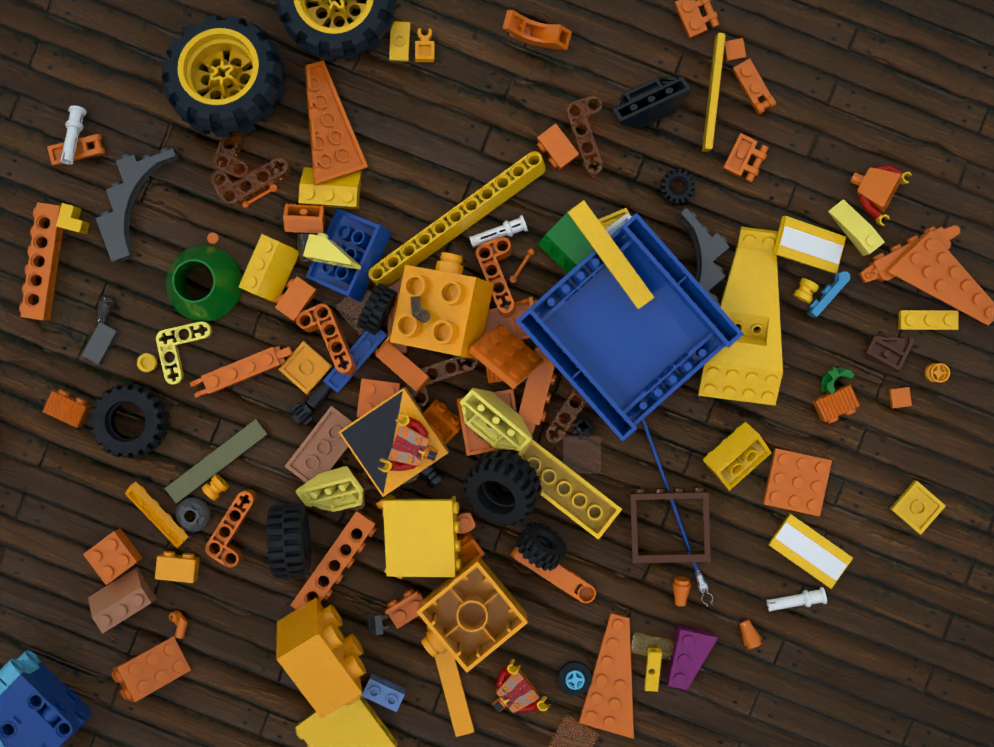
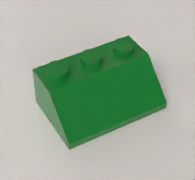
M568 213L538 242L543 251L567 274L594 250Z

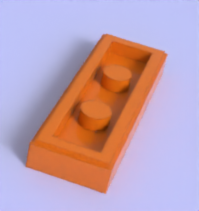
M388 341L375 355L416 392H419L430 379L428 375Z

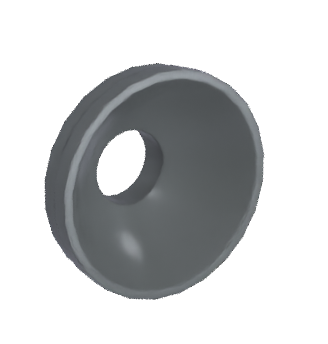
M197 497L187 498L176 509V521L185 531L197 532L208 525L211 519V510L204 500ZM188 510L196 514V518L192 522L188 521L185 517Z

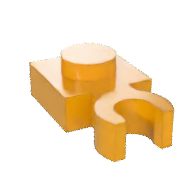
M419 28L417 33L420 41H415V62H434V41H430L432 30L429 28L428 35L424 36L421 34V28Z

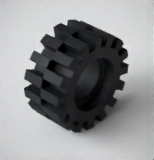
M673 169L666 173L660 181L659 191H661V197H664L665 201L670 202L672 205H680L687 202L693 196L696 186H694L696 182L695 179H692V174L689 175L688 171H682V169ZM674 180L682 181L685 186L683 193H673L670 189L671 182Z

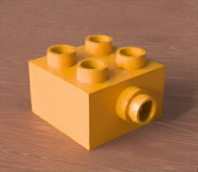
M442 252L441 260L437 261L435 270L405 265L390 342L476 359L468 351L473 344L484 336L494 283L477 277L462 275L464 268L461 265L463 256Z
M479 554L464 565L456 577H450L419 603L416 611L430 628L426 632L427 636L421 640L427 652L432 657H435L448 650L466 673L528 623L526 611Z
M314 598L277 621L276 659L320 718H323L342 705H351L360 699L363 694L360 676L366 673V669L359 658L364 652L358 639L353 634L345 637L339 629L343 622L337 610L332 605L324 609L319 600Z

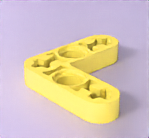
M196 322L165 329L157 333L156 343L164 378L169 384H179L184 378L177 345L210 337L212 327L209 323ZM201 325L207 328V331L204 333L205 335L202 333L194 334L193 330L201 329ZM182 329H187L189 332V337L186 340H182L179 336ZM173 331H175V338L177 342H175V339H169L167 340L166 344L165 341L161 340V338L164 337V334L166 336H172L174 335ZM167 352H172L175 355V359L171 363L165 359ZM177 364V367H173L174 373H178L179 377H176V381H174V379H170V375H172L173 372L172 368L167 369V366H173Z

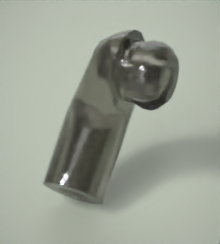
M411 297L412 316L423 323L429 321L430 313L421 307L420 297Z

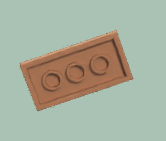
M331 406L284 467L305 483L319 473L330 471L348 448L338 432L353 421L334 406Z

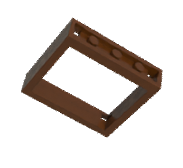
M674 487L670 491H665V488H653V491H646L645 488L630 491L633 563L711 562L708 490H704V487H692V490H685L684 487ZM702 499L704 551L638 552L636 500Z

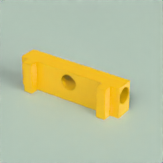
M661 648L647 649L646 674L644 678L645 691L658 692L662 658Z

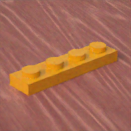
M136 481L130 485L124 494L176 548H179L188 538L185 530L179 527L172 517L160 507L159 503L147 494L143 486L139 485Z

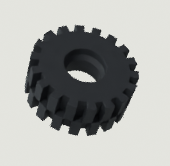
M381 283L377 284L362 309L357 326L376 335L387 320L398 292Z
M537 522L527 524L516 540V547L519 548V553H523L522 557L528 559L531 565L534 563L536 568L542 567L545 571L547 569L549 571L555 569L567 553L566 543L562 542V537H558L556 531H551L550 527H544L542 523L539 525Z

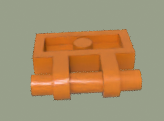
M678 0L674 3L689 39L707 32L706 23L708 22L711 23L713 28L720 25L717 19L719 16L713 10L710 3L712 0ZM702 6H704L707 13L704 17H702L699 10Z
M740 133L722 169L738 177L745 171L748 173L745 180L752 183L754 177H757L759 174L758 169L762 161H765L769 148L762 145L760 150L755 149L758 141ZM751 155L755 157L752 166L747 164Z

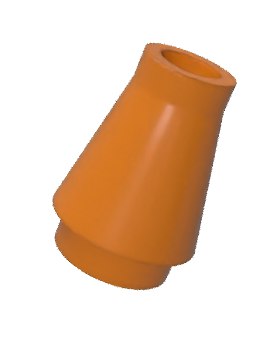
M678 576L672 582L675 605L686 606L692 584L689 578Z
M750 619L740 622L744 646H747L749 650L762 645V638L751 624Z

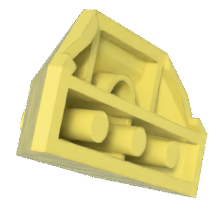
M472 388L460 401L465 424L494 448L521 451L532 439V435L523 418L493 392Z
M348 466L319 473L295 491L305 506H314L332 512L363 504V488Z

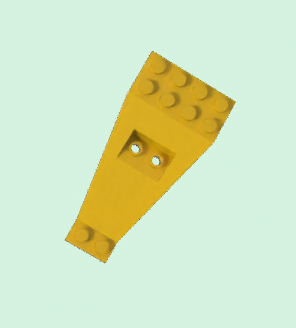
M748 227L740 228L738 244L720 308L735 325H741L738 328L744 335L729 348L724 347L703 365L698 396L776 406L783 375L777 255L773 254L778 231Z

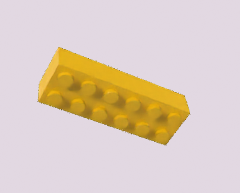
M531 439L521 451L516 453L524 461L527 460L530 463V467H534L536 470V476H539L542 487L540 495L598 540L621 512L622 508L534 439Z

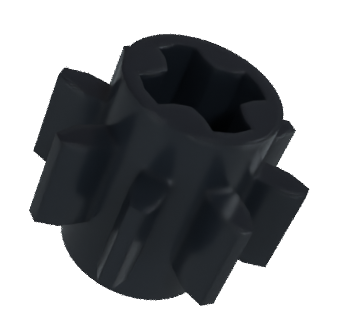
M299 402L291 408L294 411L291 417L298 425L302 423L308 425L314 419L311 415L315 412L306 402L302 405Z
M586 415L581 420L575 417L576 424L570 425V427L574 428L572 435L578 434L580 440L583 435L589 438L590 434L588 432L595 430L590 425L593 420H586ZM582 423H584V427L587 428L583 432H581V428L578 427Z

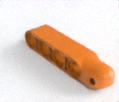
M515 547L510 555L514 559L580 602L590 603L595 599V588L559 563L551 571L548 569L545 571L542 567L536 568L534 563L531 565L528 559H524L522 557L523 553L518 551L519 548Z

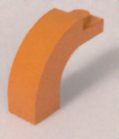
M507 10L502 28L509 32L510 37L519 41L555 50H567L572 34L571 30L561 24L539 23L524 17L514 10Z

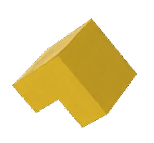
M62 203L56 227L87 235L90 223L79 220L81 208Z

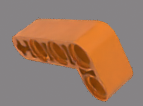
M498 237L478 246L476 256L486 281L494 283L492 296L499 313L503 317H511L515 313L516 307L498 261L506 259L512 254V246L508 238ZM505 244L508 246L505 251L498 250L500 245ZM483 252L490 253L487 258H481L480 256ZM490 269L497 270L495 275L490 276L487 274ZM497 286L504 287L501 293H496L494 290ZM503 299L506 300L507 305L509 306L508 310L504 308L502 302Z
M318 304L299 313L296 318L297 325L306 332L320 329L337 371L346 376L352 375L356 371V363L335 312L326 304ZM324 310H328V315L325 318H321V313ZM310 318L309 325L304 326L305 319ZM331 327H335V332L332 335H328V330ZM342 344V350L335 353V347ZM344 361L348 363V364L346 365V366H347V369H344V368H343V367H345Z
M246 489L237 495L205 547V551L210 557L229 568L239 564L243 558L241 550L230 544V542L256 503L257 495L250 489ZM248 495L249 501L245 503L243 506H240L245 501V498L243 496ZM234 510L240 513L239 520L233 518L232 513ZM223 527L230 529L229 536L223 534ZM213 543H217L220 546L219 552L213 550ZM229 553H233L236 556V562L229 560Z

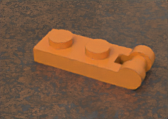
M750 58L733 67L732 70L758 115L762 114L766 108L776 106L775 99L769 93ZM763 96L765 101L760 103L758 98Z
M101 134L79 138L74 161L106 154L105 148L101 144V141H103ZM64 142L47 146L53 166L64 164L60 161ZM93 143L94 149H89L88 144Z

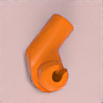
M180 611L171 612L169 620L177 626L175 637L184 639L188 622Z

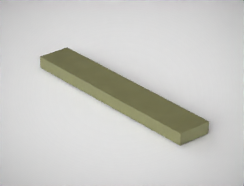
M255 419L168 485L165 490L177 504L268 435L267 431Z

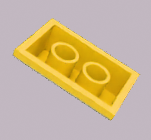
M304 167L300 180L298 203L300 205L307 204L308 206L311 204L312 206L323 205L327 208L359 210L362 172L358 171L314 186L313 168Z
M261 234L238 287L275 303L279 295L283 293L301 251Z
M744 422L730 436L724 439L720 445L709 452L703 461L730 491L772 452L760 434L747 422Z

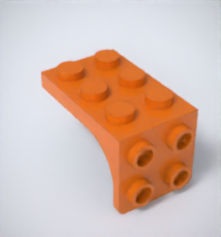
M528 297L527 299L514 302L516 310L511 317H503L499 313L498 308L489 309L484 336L496 326L502 324L518 339H529L530 337L515 321L537 299L533 300L532 297ZM504 305V308L508 310L509 306Z
M172 636L129 661L112 667L114 672L111 675L116 683H120L122 687L120 693L124 700L136 702L186 674L191 669L175 637Z

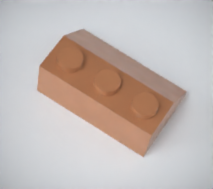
M136 567L88 597L92 618L103 634L157 600V597L139 568Z

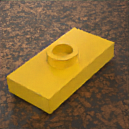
M394 21L390 32L389 61L409 62L410 22Z

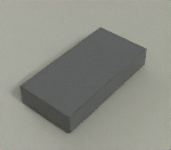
M99 322L81 356L100 365L118 331L103 322Z

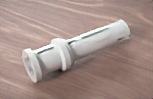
M80 106L69 107L70 115L65 123L67 133L60 161L67 165H72L74 162L78 136L84 128L82 122L87 111Z
M520 215L515 220L509 222L506 220L501 226L470 236L469 238L473 248L498 237H513V234L521 231L527 232L528 229L523 215ZM494 233H497V234H495V235H492V236H490V237H487V238H484V239H481V238H483V237H486V236H488V235H491V234H494Z
M820 587L819 590H804L802 594L767 599L766 603L767 607H769L768 611L771 612L802 605L811 607V605L818 603L827 604V597L824 588Z

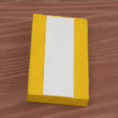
M782 216L773 254L837 274L846 236L788 216Z
M790 513L768 543L773 549L830 589L833 588L853 559L849 554Z

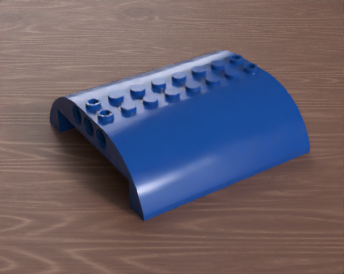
M637 213L611 234L610 237L655 298L640 309H637L601 258L593 250L515 321L622 442L638 429L636 425L720 350L724 347L729 348L744 335Z

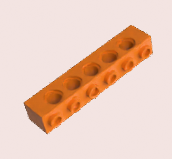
M37 202L33 210V217L35 219L34 226L30 230L32 240L27 251L29 260L25 266L26 281L22 286V293L24 295L23 302L19 306L20 317L50 321L63 236V228L56 227L61 208L59 205ZM49 219L50 226L45 228L44 223ZM46 238L47 245L43 248L41 243ZM43 257L45 262L44 265L40 267L39 260ZM40 276L42 278V282L38 286L36 284V279ZM38 295L39 302L35 305L33 298Z
M358 509L290 606L298 609L312 599L309 597V592L311 591L318 594L319 602L323 598L327 600L333 592L330 589L334 583L338 585L343 578L342 571L344 568L349 569L355 561L352 557L356 551L360 553L365 547L366 543L363 541L367 536L371 538L377 530L375 527L377 521ZM353 529H360L362 537L356 538L353 535ZM342 545H349L351 547V552L344 553L342 551ZM332 560H337L340 563L339 569H334L331 566ZM320 576L328 577L329 584H322Z

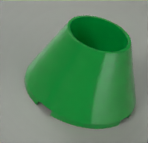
M206 245L191 247L180 253L171 263L166 276L167 295L173 307L183 316L200 322L215 321L230 313L236 303H238L242 293V289L238 287L242 280V274L236 261L223 250ZM206 265L213 275V287L206 297L194 300L187 292L186 278L193 268Z

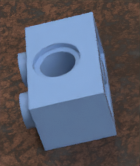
M372 673L362 697L397 712L405 695L406 688Z

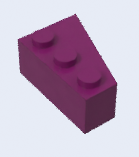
M677 625L665 678L668 686L684 690L689 688L718 639L715 633Z

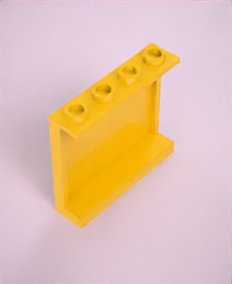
M387 496L383 500L387 577H456L462 568V561L458 559L461 541L457 537V533L460 532V522L457 521L459 502H456V496H452L451 499H395V496Z
M362 696L351 705L344 704L323 718H320L317 712H314L302 722L299 721L295 727L297 736L301 740L304 739L307 747H397L398 742Z

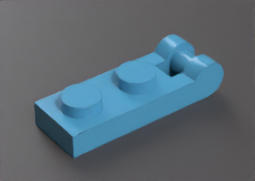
M846 271L835 274L834 282L831 285L825 286L821 291L823 295L819 299H814L808 307L810 309L807 311V314L812 318L817 317L848 283L850 274Z

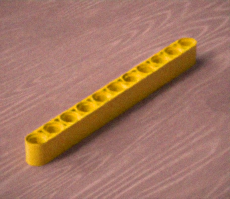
M536 151L530 152L372 266L368 273L369 278L376 286L379 283L387 287L403 276L405 265L417 266L540 177L546 170L541 154Z

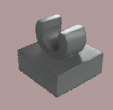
M374 612L368 613V633L381 635L383 630L389 629L388 625H383L382 623L384 619H388V616Z

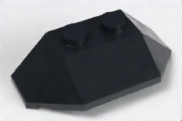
M678 76L677 78L659 77L624 93L612 110L620 124L642 129L676 113L691 93V88L683 76Z

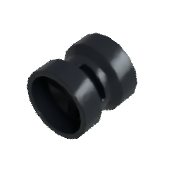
M434 463L418 474L422 479L428 481L427 485L430 489L445 477L442 472H437Z

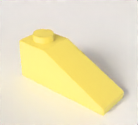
M844 199L828 211L862 256L871 254L885 243L876 230Z
M317 233V235L309 234L303 253L304 257L314 262L357 270L361 269V266L338 244L328 239V235L323 233Z

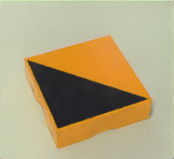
M406 386L338 432L382 497L434 463L423 458L420 466L410 470L382 472L378 469V467L383 468L385 466V463L379 460L381 458L388 460L400 425L395 421V419L398 421L403 419L399 412H404L408 417L420 421L428 431L430 441L427 447L438 451L434 462L449 452L438 433L424 418L421 408Z

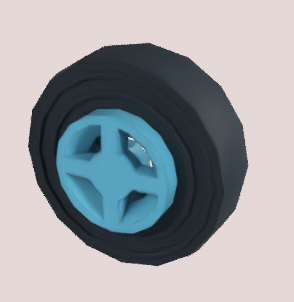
M570 661L560 668L558 683L564 693L570 696H579L588 691L592 683V675L590 669L584 663Z

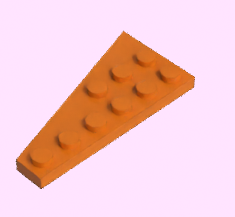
M324 60L306 65L305 80L314 186L364 170L368 165Z
M927 230L885 270L989 326L994 321V302L931 230Z
M610 612L592 673V683L585 697L579 723L634 739L630 619L627 616Z

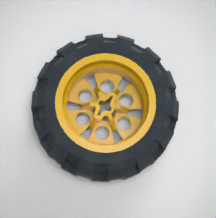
M278 0L276 7L279 18L288 35L296 42L298 47L309 55L319 56L320 60L335 62L336 59H345L348 62L359 59L360 54L368 50L372 52L382 43V37L385 34H389L394 23V11L397 9L396 0H367L366 4L358 3L361 0H340L341 5H339L334 0ZM307 2L317 3L319 6L308 8ZM354 9L361 10L358 16L351 15ZM321 12H327V16L325 18H318V15ZM349 18L353 21L350 24L347 21ZM338 20L345 21L342 27L335 26ZM331 21L330 27H324Z
M219 15L204 17V23L195 26L192 22L182 29L183 36L179 41L174 38L167 49L166 54L170 59L164 60L162 64L161 78L165 82L163 90L174 110L183 121L189 123L192 129L205 135L213 132L216 137H233V132L239 130L244 135L255 130L254 124L261 119L266 122L275 112L273 105L281 102L285 90L283 81L286 77L283 61L274 42L269 39L267 33L254 23H249L248 25L245 19L227 15L226 20H221ZM225 55H230L229 61L225 59ZM251 65L253 66L252 69L247 70V68H248L249 66H251ZM204 67H207L209 73H208V72H205V71H202L203 68H204ZM207 92V94H205L203 97L199 95L201 93Z

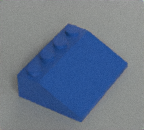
M336 208L325 234L329 236L328 239L334 241L361 266V269L357 270L312 261L305 278L361 302L371 280L368 275L369 270L379 262L392 232L379 224Z

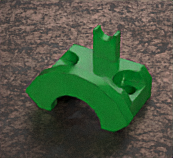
M832 367L833 369L827 371L822 377L820 383L821 392L833 394L836 391L834 388L835 380L838 377L851 379L855 376L853 372L844 368Z

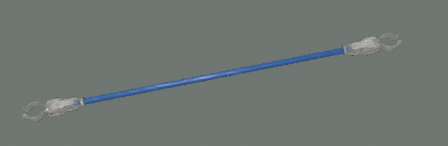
M644 418L643 420H641L643 427L645 429L648 441L654 454L666 491H670L667 479L665 477L662 465L660 463L657 451L655 449L653 440L651 438L648 426ZM670 499L688 551H692L674 499ZM692 562L699 592L708 593V583L705 581L700 569H698L697 563Z

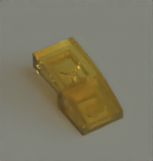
M634 633L631 652L647 656L648 648H661V659L671 660L674 641L658 636L652 637Z

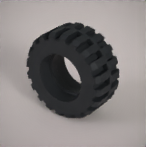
M140 384L117 385L110 390L104 391L102 397L96 399L95 404L97 405L92 407L90 412L94 414L93 418L89 419V424H93L94 429L90 430L92 436L96 435L98 438L95 442L98 445H103L102 450L107 453L112 452V456L132 458L152 452L154 448L161 444L160 441L165 439L167 435L165 430L169 428L170 423L167 422V417L170 416L169 411H165L164 407L167 406L165 401L159 399L161 396L157 392L153 393L151 388L143 387ZM124 403H135L142 409L145 415V428L142 434L134 439H127L122 436L115 426L116 411Z
M502 450L489 451L481 455L464 480L465 496H468L466 498L467 502L473 506L474 512H478L481 518L488 519L490 523H499L500 526H506V524L512 526L516 525V523L524 522L539 501L542 487L539 476H536V470L534 467H530V463L527 460L524 461L518 454L513 455L510 451L502 452ZM492 481L505 485L513 495L500 491Z
M301 503L273 505L268 509L266 521L267 554L271 573L277 579L305 577L309 574L311 564V540L306 507Z

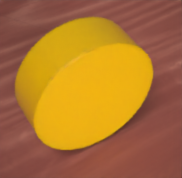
M144 353L138 357L137 366L141 371L152 372L157 368L158 361L153 354Z

